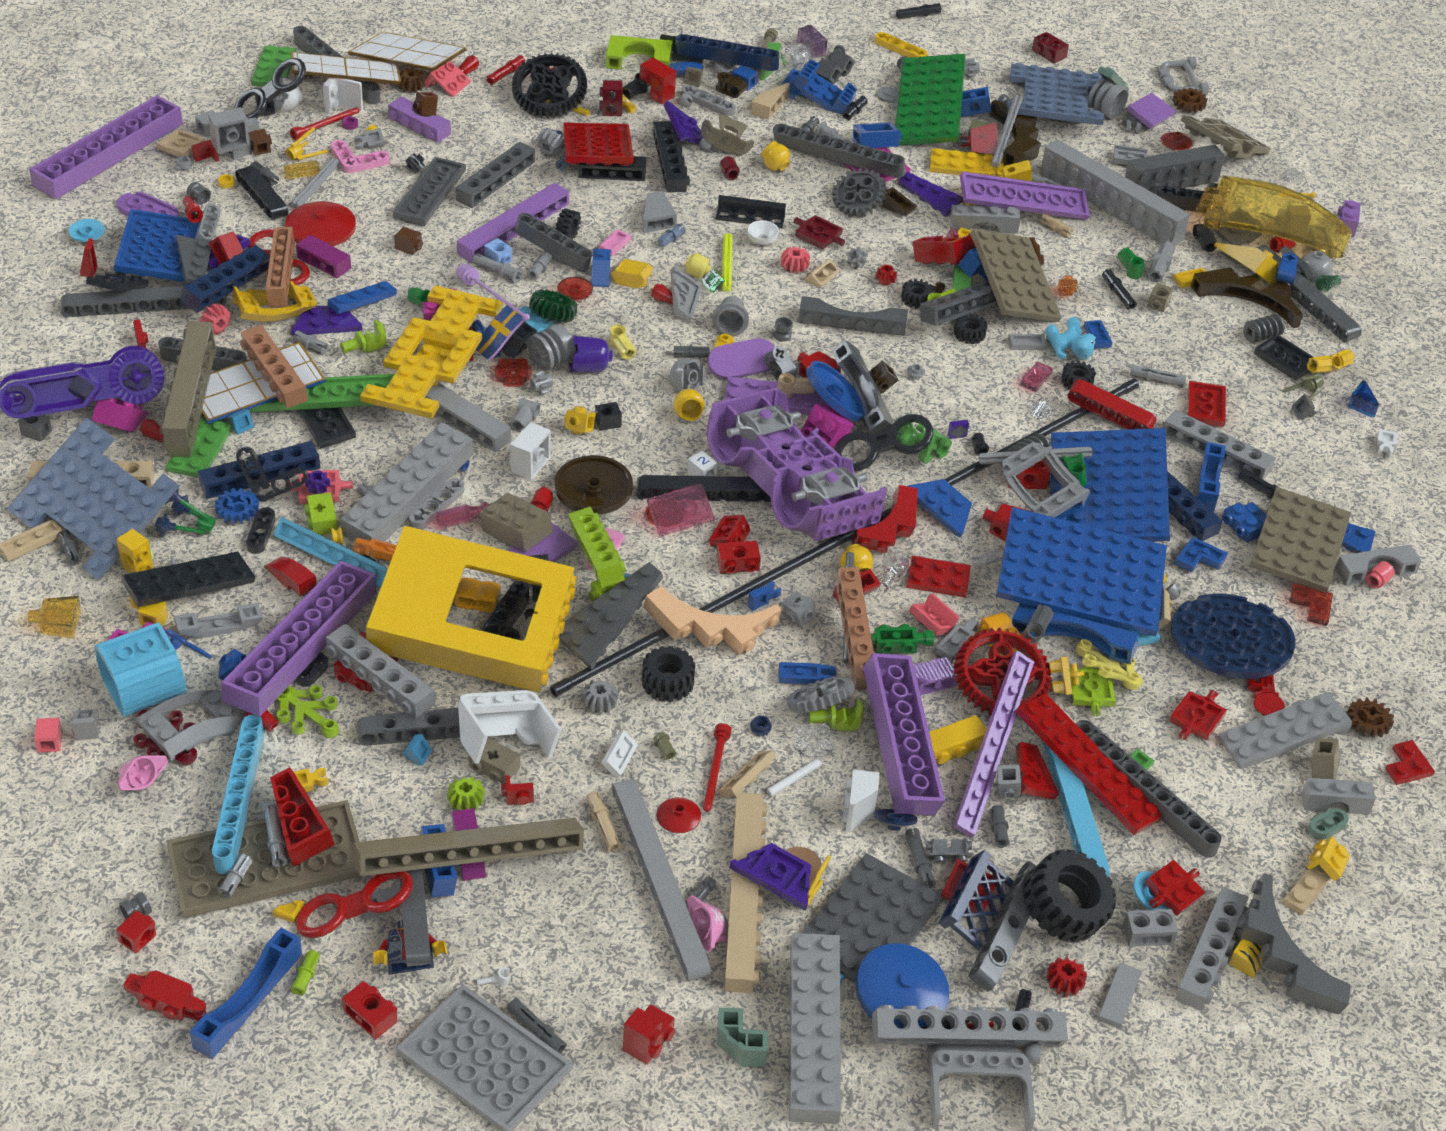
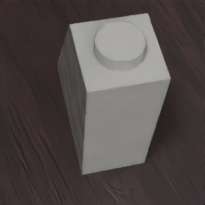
M664 191L647 193L643 217V232L648 233L676 227L677 214Z

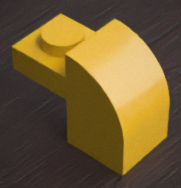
M129 595L131 607L138 610L140 625L144 626L146 622L152 624L160 622L161 626L165 624L168 619L166 601L137 607Z

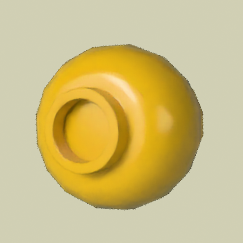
M777 141L771 142L761 153L764 164L769 170L783 171L790 164L789 149L782 144H778Z
M693 389L680 391L673 401V409L676 415L687 421L699 419L705 408V401L702 395Z
M858 544L850 545L845 548V551L840 556L839 563L841 568L846 566V553L853 552L854 566L859 567L860 573L868 569L872 570V554L863 546Z

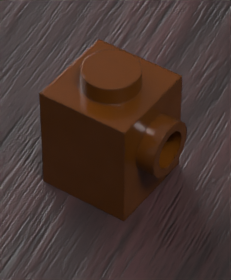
M416 92L414 111L424 117L436 116L438 96L432 92Z
M258 129L248 133L251 149L255 156L271 153L270 145L272 144L270 134L267 135L265 129Z
M402 227L394 235L396 250L414 255L423 246L421 232Z

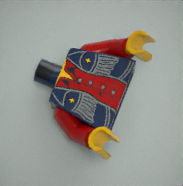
M403 919L397 922L398 929L390 930L388 939L383 940L379 949L373 952V966H376L378 963H384V966L388 965L389 975L434 968L433 955L434 958H437L441 953L448 954L446 942L443 940L437 941L428 933L431 964L407 966Z

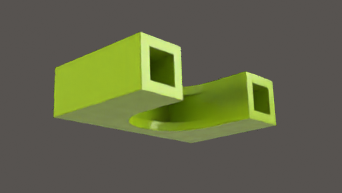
M610 35L606 53V68L621 70L624 58L632 54H644L651 58L654 57L669 66L673 41Z

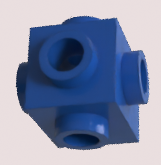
M233 649L228 654H224L219 660L218 678L223 681L247 656L236 649Z

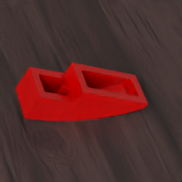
M281 556L264 565V568L288 590H294L299 596L311 591L317 585L315 574L299 562L288 557Z

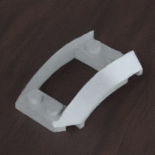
M1032 442L1002 460L1005 479L1020 500L1034 513L1055 518L1077 503L1083 505L1090 494V490L1080 485V481L1062 464L1051 446L1043 447L1041 443ZM1043 460L1063 489L1038 503L1021 485L1016 475Z
M204 690L173 697L135 718V720L172 761L175 759V755L183 750L188 751L217 736L233 735L237 725H240L243 716L235 706L223 702L220 690ZM199 702L213 716V719L197 723L179 733L163 715L178 707Z

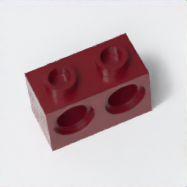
M603 80V87H600V97H603V100H599V110H602L603 116H622V80Z

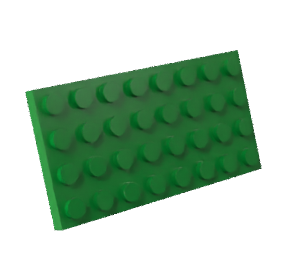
M965 53L903 58L895 127L901 132L899 145L959 141L966 65Z

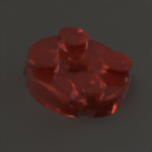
M502 358L495 367V379L506 387L523 386L525 382L530 381L532 378V368L525 358Z

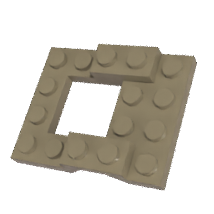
M1183 115L1180 120L1185 123V128L1190 130L1189 133L1191 135L1211 138L1210 141L1212 143L1223 145V150L1228 152L1227 155L1234 159H1251L1254 153L1258 155L1268 154L1271 150L1270 147L1221 119L1204 118L1202 121H1199L1192 116Z

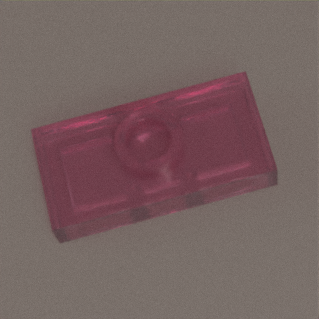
M1037 361L1023 377L1020 386L1037 392L1053 373V368Z

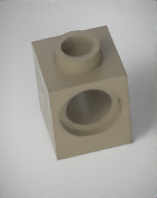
M1156 283L1150 293L1147 307L1164 312L1170 303L1173 288Z

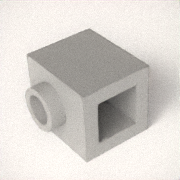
M997 765L998 798L1013 799L1020 797L1021 776L1019 765Z

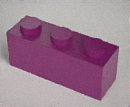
M312 235L296 244L298 259L335 278H339L351 269L349 254Z

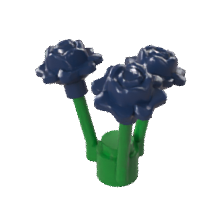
M177 489L165 505L173 501L171 508L175 517L184 512L197 517L195 526L198 529L171 523L167 513H164L163 517H158L155 523V531L159 532L162 538L169 530L193 532L203 536L205 532L211 533L216 519L191 505L188 495H179V490Z

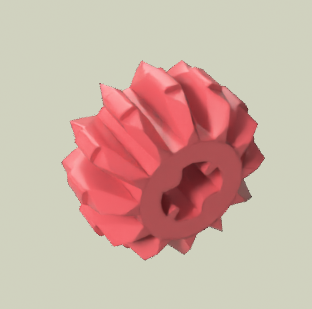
M787 247L781 254V266L784 267L785 271L790 270V273L796 271L797 274L799 271L805 272V269H808L810 265V253L806 249H801V247Z
M212 303L210 307L206 306L204 312H201L202 316L199 320L201 322H212L214 334L219 335L221 331L224 332L225 328L229 327L228 323L231 321V313L223 305Z

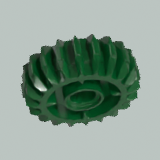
M540 289L535 290L530 297L529 308L541 318L553 322L567 323L572 322L577 314L578 304L575 300L560 292Z

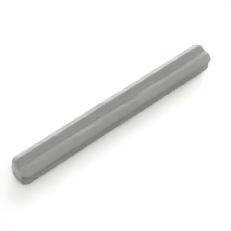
M331 158L291 202L293 208L303 205L338 167V159Z

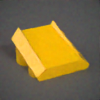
M623 259L611 272L612 280L618 285L642 288L647 285V277L651 276L653 267L649 263Z

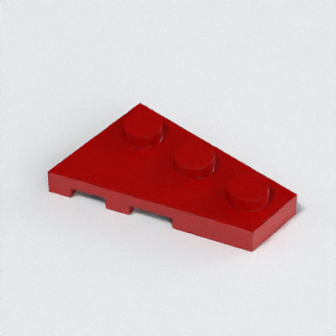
M1020 742L1016 746L1018 765L1020 766L1021 793L1055 800L1059 796V792L1037 745Z

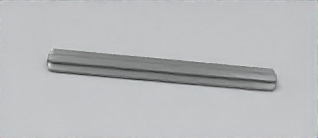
M1014 95L991 161L992 167L998 168L1022 101V96Z
M1091 447L1053 449L1059 460H1062V456H1074L1082 452L1083 458L1092 457ZM1017 451L980 453L978 460L980 464L1002 463V460Z

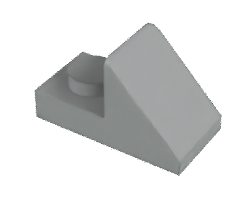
M98 708L75 711L71 721L76 740L99 738L97 724L99 718Z

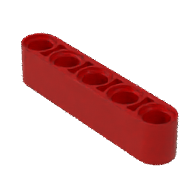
M1081 379L1074 381L1067 395L1072 403L1128 430L1153 429L1157 420L1153 413Z

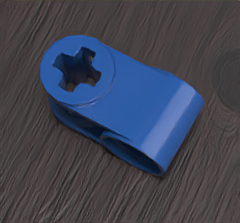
M1292 253L1283 254L1276 276L1277 281L1294 283L1298 261L1296 255Z

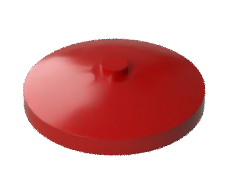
M328 201L303 204L292 210L285 222L286 227H292L296 243L312 235L331 246H336L347 241L356 230V219L352 211L341 204Z

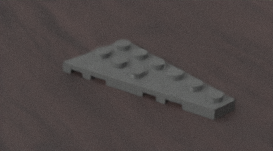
M650 562L645 564L624 581L565 621L563 633L559 635L560 642L592 670L596 665L597 659L606 653L607 646L616 640L632 619L631 615L635 610L640 609L646 595L651 593L663 579L662 572Z

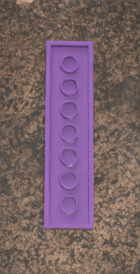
M968 172L960 174L964 203L990 207L998 206L1005 209L1015 207L1019 208L1020 211L1087 220L1090 216L1085 189Z

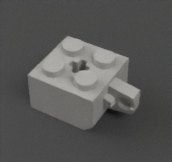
M241 107L208 115L211 142L218 154L246 148L249 145L248 133L259 129L257 119L246 118Z

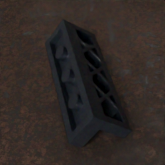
M719 195L715 220L751 224L755 221H760L756 220V217H761L762 220L772 222L771 220L773 219L780 220V223H772L777 225L778 228L783 229L786 203ZM720 213H728L729 215H720ZM738 215H745L746 217L740 218Z

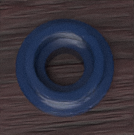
M762 715L756 716L750 724L751 731L759 736L769 734L772 728L770 720Z

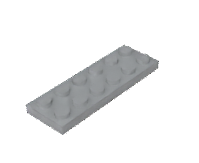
M1326 692L1222 732L1218 735V739L1238 767L1243 769L1316 741V738H1323L1349 728L1352 725V720L1330 692Z

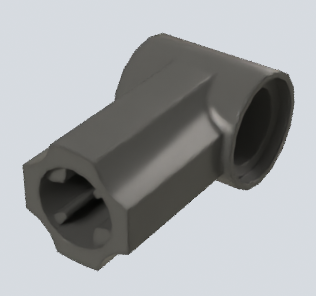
M1039 604L1021 635L1024 633L1025 639L1031 638L1032 644L1038 643L1044 636L1045 630L1054 615L1052 609L1046 605ZM1030 632H1033L1036 637L1032 636Z

